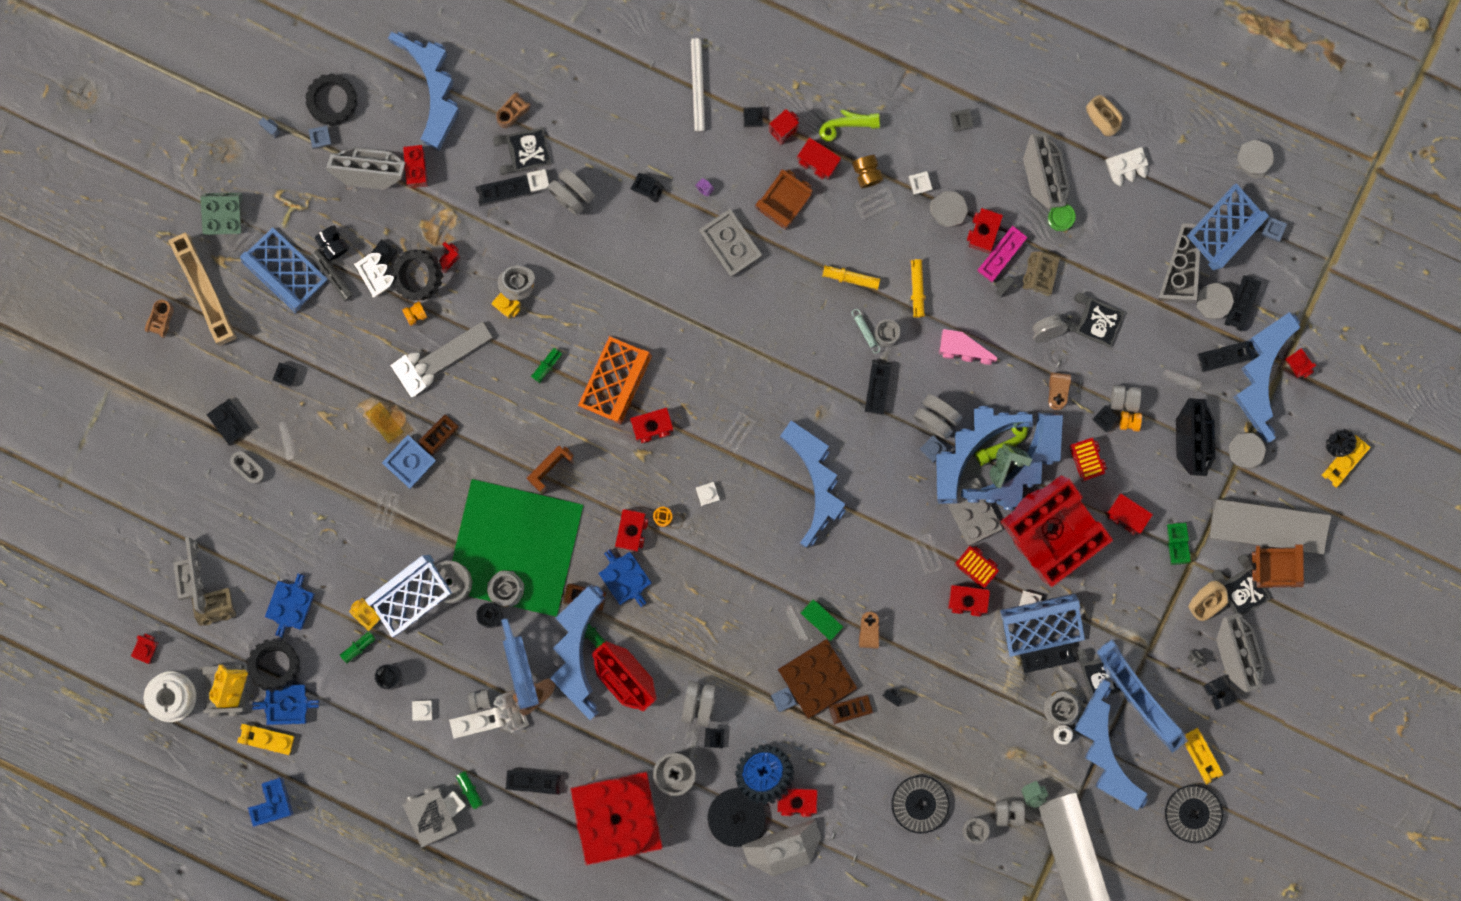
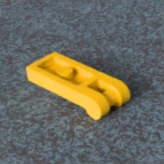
M1354 435L1357 440L1355 449L1347 456L1336 457L1321 475L1325 479L1328 478L1336 488L1370 449V446L1357 435ZM1334 469L1340 473L1338 476L1332 473Z
M241 724L240 729L242 732L241 736L238 737L237 743L286 755L291 754L295 736ZM249 732L255 733L253 740L248 739Z
M1195 728L1184 734L1187 739L1184 745L1204 783L1207 785L1211 783L1212 779L1222 777L1223 773L1199 729ZM1211 765L1213 770L1207 773L1205 768Z

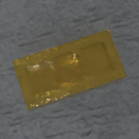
M381 402L365 413L388 444L404 433Z

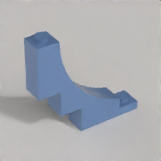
M1290 312L1249 340L1259 356L1241 369L1252 385L1234 396V399L1266 444L1276 438L1272 426L1265 423L1273 417L1268 387L1271 368L1280 348L1293 333L1301 328L1298 318L1294 314L1291 315Z
M596 585L588 586L556 617L558 622L569 633L553 647L566 663L550 678L589 720L594 718L599 712L596 710L597 706L595 703L586 699L593 690L585 673L583 642L593 613L605 599L602 596L604 593Z
M1102 679L1074 730L1093 740L1084 758L1104 769L1095 786L1138 811L1139 807L1143 808L1148 800L1146 798L1147 793L1129 780L1113 755L1108 736L1110 705L1102 701L1103 697L1107 698L1109 695L1111 683Z

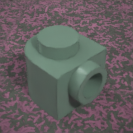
M1037 781L1026 785L1021 790L1029 807L1037 808L1042 803L1047 802L1046 797L1049 795L1044 786L1041 787Z

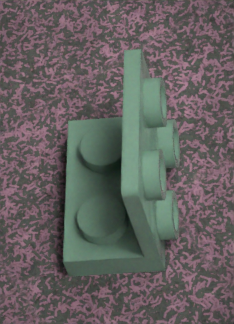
M242 192L204 193L200 197L203 234L241 233L240 202L243 200Z
M1003 443L1002 448H999L997 451L996 464L990 469V479L997 488H1001L1011 461L1014 465L1023 467V465L1030 466L1032 458L1025 450Z

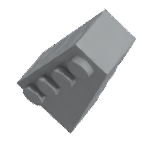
M1182 223L1158 298L1159 302L1197 303L1200 251L1187 237L1197 224ZM1198 231L1194 236L1201 241V231Z

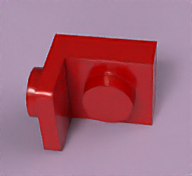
M444 242L442 244L443 247L450 253L448 255L445 253L438 262L442 265L441 271L446 273L460 258V255L457 253L459 249L454 244L450 243L448 245Z
M1302 348L1285 359L1297 378L1302 375L1306 378L1314 372L1312 368L1317 366L1315 362L1312 364Z
M144 633L143 636H137L136 639L138 640L130 657L150 664L159 643L154 641L155 637Z

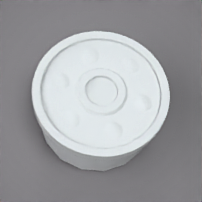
M174 671L164 672L154 677L148 683L144 692L146 709L152 716L164 722H177L186 718L194 709L197 699L193 682L186 675Z

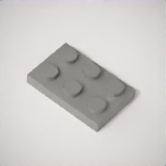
M731 209L699 229L700 234L730 277H733L762 257L761 252Z
M978 478L959 486L958 503L947 504L967 546L1002 530L990 502H986V499H979L978 503L968 502V499L961 497L962 489L982 488Z

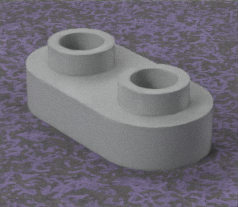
M239 451L231 456V466L248 482L258 484L264 479L265 473L263 468L246 453ZM240 458L244 459V463L242 465L238 464V460ZM254 471L258 472V476L256 478L252 477V473Z

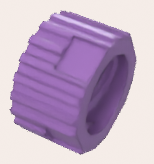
M703 178L695 185L699 192L707 197L714 190V187Z

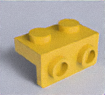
M224 665L218 666L214 676V683L209 693L210 700L217 708H238L248 673L245 670H227Z

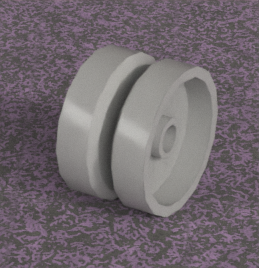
M564 168L559 174V179L565 186L553 180L547 186V189L564 208L578 216L584 210L583 204L578 198L582 202L589 204L595 198V195L575 174Z
M928 394L922 402L926 409L918 408L913 418L935 435L947 440L953 432L949 425L957 426L963 417L946 402Z
M444 561L435 565L446 584L449 578L453 581L452 585L448 586L452 594L441 602L456 604L467 598L472 590L473 582L467 568L455 561ZM431 571L428 575L429 581H432L433 573ZM427 583L430 592L431 584ZM435 585L434 596H441L445 593L440 585Z
M688 682L681 722L691 724L694 721L695 713H699L698 725L708 727L715 703V685L705 684L702 695H698L699 683Z
M671 753L664 755L654 767L653 778L655 785L661 792L667 795L678 796L684 794L691 789L695 782L696 771L694 764L683 754ZM672 771L678 772L677 778L671 776Z

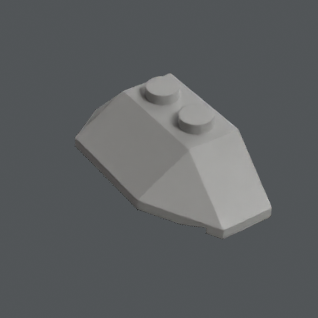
M1048 133L1032 134L1023 157L1032 196L1048 209L1064 207L1070 186L1061 151L1049 138Z
M351 148L337 154H330L326 170L347 186L385 190L402 179L405 162L401 161L392 152Z
M1238 613L1223 618L1216 641L1227 677L1246 693L1262 688L1261 682L1265 666L1254 629Z
M815 819L746 843L742 845L748 864L774 877L810 864L821 835Z

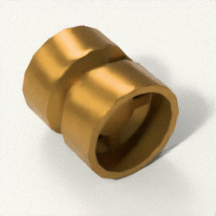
M868 155L852 162L854 171L859 174L857 180L860 188L871 187L884 180L881 171L876 169L878 162L875 155Z

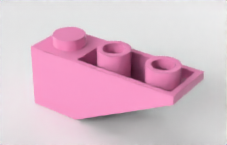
M943 329L939 354L943 355V358L954 359V357H961V360L965 362H973L974 359L980 360V363L985 365H992V362L995 363L997 361L995 355L963 332Z

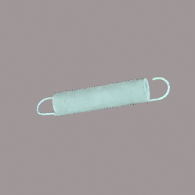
M860 313L854 320L870 348L878 346Z

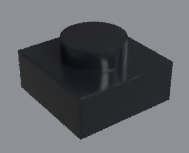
M744 107V128L763 127V107Z
M381 239L370 254L380 253L379 262L387 265L397 251Z
M279 362L273 381L292 387L298 369Z
M1105 405L1092 421L1106 433L1119 417Z
M886 689L882 697L897 707L903 701L900 699L901 694L894 689L890 691Z
M705 728L704 747L723 748L725 729Z

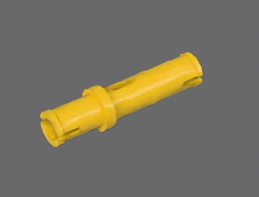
M922 259L910 260L912 276L911 301H913L914 318L925 317L924 300H926V295H924Z
M827 265L824 266L822 277L839 280L838 282L840 283L843 281L878 290L880 278L845 270L846 268L839 269Z

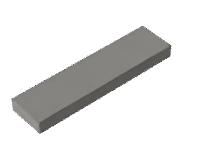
M482 321L424 357L418 363L427 364L426 371L424 372L425 375H435L490 341L493 337Z

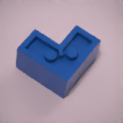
M283 778L261 783L266 803L248 808L253 827L294 815Z

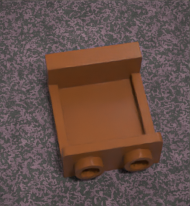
M781 169L780 174L767 192L756 203L755 209L787 230L813 194V190L811 189L812 186L806 181L802 180L800 182L796 179V175L792 171Z
M558 445L526 479L543 495L548 489L540 480L562 458L573 464V453L566 446L561 448Z
M1303 544L1295 545V548L1261 549L1260 546H1256V551L1252 552V563H1256V570H1252V579L1256 581L1257 588L1304 587Z

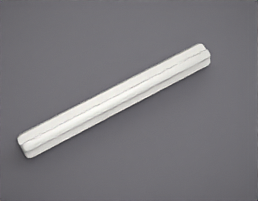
M694 38L691 40L695 131L702 132L705 130L701 39Z

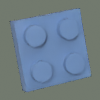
M407 435L382 464L411 489L433 466L436 460Z

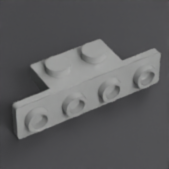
M185 537L188 559L173 562L177 596L180 601L193 598L195 611L204 614L206 600L202 595L204 584L199 572L201 571V563L197 557L199 546L192 538Z

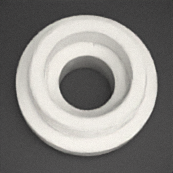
M1060 725L1054 730L1053 736L1057 743L1064 745L1072 740L1073 732L1070 727ZM1062 731L1066 732L1065 737H1060Z

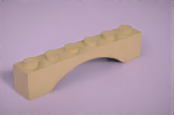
M185 232L168 240L198 300L215 343L222 346L237 339L190 236Z

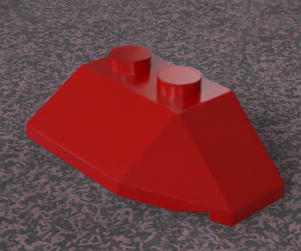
M605 641L592 653L597 677L623 706L645 711L657 700L653 678L628 649Z

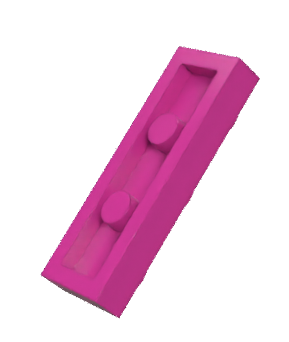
M1012 226L977 272L992 283L1027 239V236Z

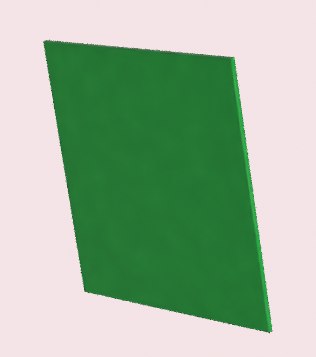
M471 479L452 561L465 566L471 574L473 581L472 590L468 596L492 602L487 591L488 582L499 571H511L524 583L522 598L518 604L512 607L557 617L583 505ZM448 579L447 586L452 585V579Z

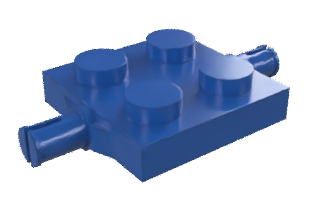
M609 549L604 554L610 563L607 568L598 574L620 605L629 599L635 598L640 607L644 606L647 602L641 593L652 582L631 551L622 557L616 558L611 549Z
M297 573L294 584L277 582L265 614L266 618L274 620L279 624L276 636L283 638L286 627H294L299 630L303 628L315 596L314 593L308 592L301 587L305 578L304 575Z
M291 685L290 687H285L282 691L275 690V692H269V690H266L264 702H253L252 705L260 706H252L253 710L264 709L266 725L306 724L308 708H319V705H312L313 703H319V700L307 699L306 685Z

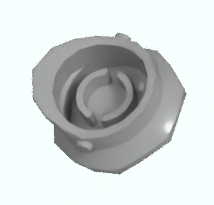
M1255 139L1241 145L1237 156L1240 169H1243L1248 176L1254 179L1263 178L1273 165L1274 160L1271 147Z
M943 191L930 202L932 216L938 224L946 228L962 224L968 213L964 197L957 192Z
M519 265L507 268L498 276V290L507 299L513 301L529 297L535 286L533 271Z
M1213 283L1204 286L1198 292L1197 308L1205 318L1222 319L1232 309L1234 303L1230 289L1226 286Z
M1057 313L1037 322L1032 327L1034 332L1032 338L1037 343L1051 340L1065 333L1068 325L1061 320L1060 313Z
M1254 433L1237 434L1228 445L1230 460L1238 467L1255 469L1263 462L1266 449L1262 440Z
M499 571L488 582L487 591L492 603L502 608L514 606L522 598L524 583L514 572Z
M1054 691L1050 694L1044 704V712L1048 722L1055 726H1070L1077 722L1081 705L1075 695L1069 691Z

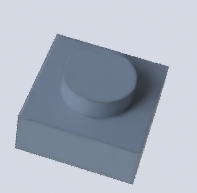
M262 117L258 122L274 138L279 135L278 124L272 119L266 120Z
M328 126L309 129L313 149L332 145Z
M1268 217L1261 235L1280 242L1287 224Z
M932 436L919 450L933 463L936 460V454H941L947 448L937 438Z
M788 687L771 695L778 712L796 705Z

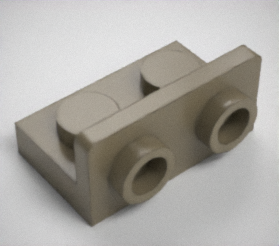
M1042 251L1031 252L1027 262V271L1023 278V289H1032L1047 295L1052 294L1060 258Z
M229 588L203 594L206 600L204 614L195 611L193 598H191L194 617L199 626H207L213 622L226 621L236 617Z

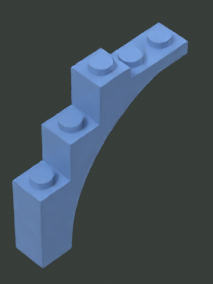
M391 32L388 37L390 43L406 50L417 61L425 74L430 93V111L426 128L420 139L422 143L439 151L460 112L457 103L450 99L445 101L453 85V80L450 78L451 75L442 70L440 73L438 72L447 56L446 50H444L445 47L437 42L434 44L428 42L426 48H424L422 43L416 40L411 42L407 40L408 37L400 32H397V34Z
M980 406L978 409H974V431H971V429H960V431L955 432L956 454L948 451L936 454L938 504L958 503L959 482L963 470L972 455L987 440L1005 430L1016 427H1033L1032 414L1018 412L1017 415H1009V413L994 415V409L989 406Z
M1038 413L1035 434L1027 451V454L1032 458L1030 466H1016L1005 476L1001 488H997L993 483L981 489H962L961 497L968 499V502L978 503L979 499H986V502H997L998 505L1003 506L1004 510H1015V507L1022 500L1023 487H1034V484H1041L1042 464L1051 465L1053 461H1060L1063 415L1057 413Z
M790 421L780 435V438L789 444L804 461L812 478L815 493V511L812 525L800 542V545L807 548L808 545L812 547L817 540L816 533L818 530L823 531L828 524L827 517L833 521L836 518L840 519L846 510L843 508L845 503L827 492L828 489L832 491L838 481L835 480L837 475L819 463L820 460L824 462L830 452L827 451L829 446L793 421Z
M1112 640L1104 644L1097 651V654L1104 665L1103 668L1107 675L1121 689L1126 700L1141 715L1151 731L1172 753L1187 742L1184 733L1147 691L1120 653L1117 645Z

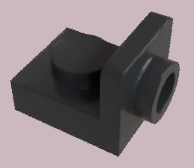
M638 173L630 189L656 203L663 193L664 185L654 178Z

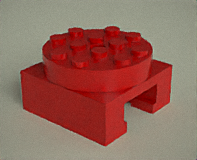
M1060 475L1045 488L1028 494L1020 501L1012 513L1000 521L1013 539L1019 552L1026 557L1041 580L1050 587L1056 585L1113 541L1101 522H1096L1080 500L1083 497L1071 480L1063 475ZM1053 523V529L1048 532V525Z
M647 772L570 788L586 865L663 849ZM618 813L621 816L622 820L619 824H613L610 821L612 814Z

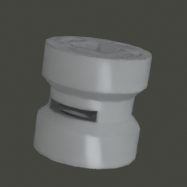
M488 689L481 690L480 693H468L471 712L477 711L481 707L484 709L491 708Z

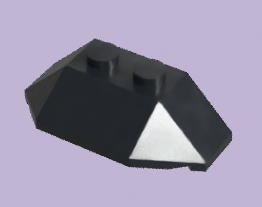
M1189 398L1176 418V458L1188 474L1193 476H1207L1215 460V420L1205 399Z

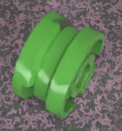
M1068 204L1064 207L1052 208L1048 214L1049 226L1055 231H1067L1075 221V211Z

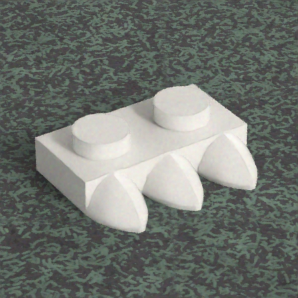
M1142 147L1105 160L1111 178L1118 186L1123 184V174L1131 182L1135 180V170L1140 176L1144 178L1147 176L1148 163Z
M380 253L369 254L355 264L373 297H377L388 290L394 279V276L384 275L387 265L378 264L381 257Z
M419 353L405 355L391 365L411 397H415L429 387L434 379L432 374L422 376L426 371L427 364L415 365L419 360Z
M514 690L496 697L494 705L501 709L499 717L507 722L505 730L511 731V733L529 726L526 716L519 712V705L513 699Z

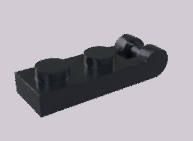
M527 175L475 187L476 193H479V206L531 195ZM491 190L492 196L487 197L486 192Z
M1243 275L1233 300L1232 309L1228 313L1224 325L1234 326L1236 330L1242 332L1261 286V281ZM1235 313L1241 315L1240 320L1233 318Z
M1249 341L1198 353L1197 356L1202 373L1254 360L1253 354H1250ZM1241 349L1243 356L1239 357L1237 350Z
M872 360L864 412L884 415L891 362L879 363L878 360ZM877 370L884 371V376L876 375Z
M1070 643L1021 654L1020 659L1024 674L1077 662L1076 657H1073V644ZM1064 651L1066 658L1061 659L1059 652Z
M507 770L505 790L560 795L558 787L562 775ZM546 780H551V788L545 787Z

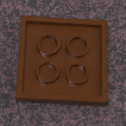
M827 639L777 669L808 719L857 689Z

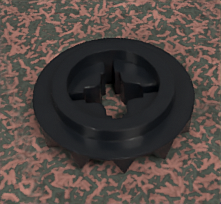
M1343 429V431L1336 430V433L1330 434L1329 439L1326 440V449L1332 456H1347L1356 447V437L1351 431L1349 432L1346 429ZM1340 438L1343 440V447L1338 444Z

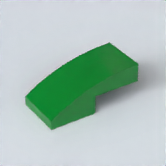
M1167 524L1170 564H1190L1187 524Z
M814 599L800 612L805 619L830 641L843 628Z

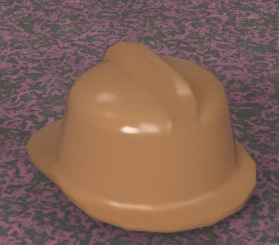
M551 679L542 680L537 684L534 683L539 704L523 709L519 707V712L522 715L530 714L537 706L551 696L555 689V683ZM515 693L513 695V699L518 704L517 696Z

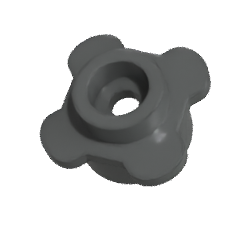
M1190 650V655L1187 658L1192 664L1198 668L1202 664H1206L1205 656L1201 652Z

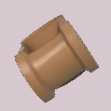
M518 92L514 93L497 111V123L502 128L511 127L531 107V104L526 103L519 97L520 94ZM504 114L510 116V119L506 122L500 120V117Z
M160 299L154 303L145 326V332L159 334L162 338L166 336L174 312L173 305L170 302ZM162 304H166L168 307L167 311L161 314L159 308Z
M1051 372L1048 399L1051 409L1061 410L1067 404L1071 375ZM1056 397H1059V400L1062 401L1059 405L1055 401Z
M866 612L861 618L859 648H879V617L874 612ZM869 615H872V618L875 619L871 626H868V623L865 622V618H868Z

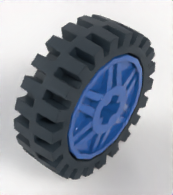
M759 745L758 749L755 747L751 748L752 752H745V757L741 756L739 759L741 763H737V771H735L737 778L735 779L738 787L752 802L754 801L757 804L762 802L764 805H767L768 802L771 804L776 803V799L779 801L783 799L782 795L786 796L788 794L787 790L792 788L791 782H794L793 775H795L793 765L787 755L775 746L772 748L770 745H766V747Z

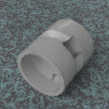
M890 319L879 322L874 333L876 342L882 347H891L896 344L900 336L899 325Z
M1113 385L1110 409L1121 411L1125 407L1129 412H1138L1141 401V388L1129 387L1126 390L1125 386Z
M1007 801L995 802L996 826H1007L1009 823L1012 826H1024V801H1012L1011 804Z
M971 818L964 823L962 833L967 841L980 844L988 838L989 827L984 820Z

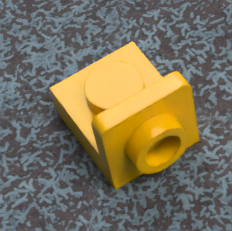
M501 292L491 303L508 319L511 316L515 317L521 310V303L518 300H509Z
M363 598L351 605L350 614L368 631L380 620L376 611Z

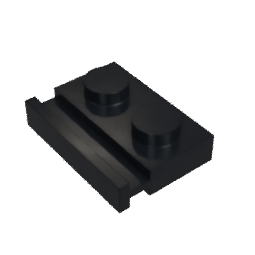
M229 398L206 414L229 446L252 430Z

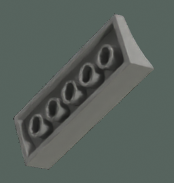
M1216 499L1213 501L1209 539L1271 548H1295V545L1303 544V552L1324 555L1331 515Z
M1073 792L1042 803L1038 809L1067 901H1110L1077 794Z

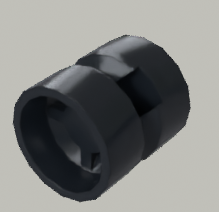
M335 225L324 229L314 238L319 247L324 248L323 253L328 261L341 257L349 250L346 241L340 239L341 234Z
M484 603L478 608L476 618L482 626L495 628L501 624L503 612L496 604Z
M391 664L380 666L375 672L376 684L380 688L387 690L397 688L402 682L401 670Z
M1225 675L1203 686L1206 694L1212 697L1211 703L1215 710L1221 709L1238 699L1234 690L1229 689L1230 683ZM1224 690L1225 695L1219 698L1217 694Z

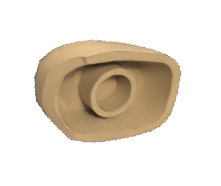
M1098 95L1086 105V111L1091 121L1101 130L1104 136L1115 135L1120 130L1123 116L1104 96Z
M1211 581L1193 597L1188 608L1195 618L1199 621H1205L1226 606L1228 603L1227 590L1222 583Z

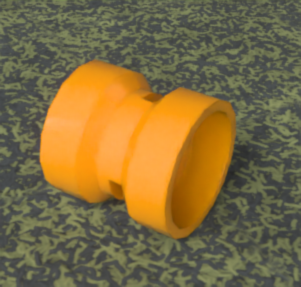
M420 301L414 303L410 308L402 309L410 326L415 325L418 320L428 318Z
M1122 411L1120 430L1132 429L1139 432L1142 413L1130 414L1127 411Z
M666 507L657 508L653 514L655 523L660 527L670 525L673 519L671 510Z

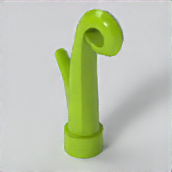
M842 109L841 113L847 117L825 122L821 126L819 134L824 141H832L837 133L835 127L880 128L879 113L861 115ZM830 129L832 131V134L826 135L825 131Z
M1022 427V432L1016 428H1011L1016 436L975 452V457L980 466L996 459L997 451L999 448H1002L1003 443L1013 447L1021 443L1027 437L1029 427Z

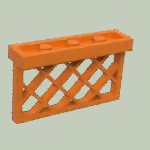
M609 336L578 406L621 425L652 355L648 351L641 350ZM612 342L619 345L621 352L614 355L610 354L609 348ZM630 351L637 352L636 359L628 363L625 353ZM623 355L626 364L615 367L613 358ZM610 360L613 369L603 373L601 368L603 362ZM627 367L629 371L628 377L620 380L617 371ZM615 372L618 381L608 385L605 376ZM602 377L605 386L595 390L594 381ZM619 384L621 388L620 394L612 397L609 388ZM607 389L610 399L600 402L597 393ZM595 395L597 404L593 406L584 404L587 397ZM609 402L613 405L610 415L604 413L602 405Z

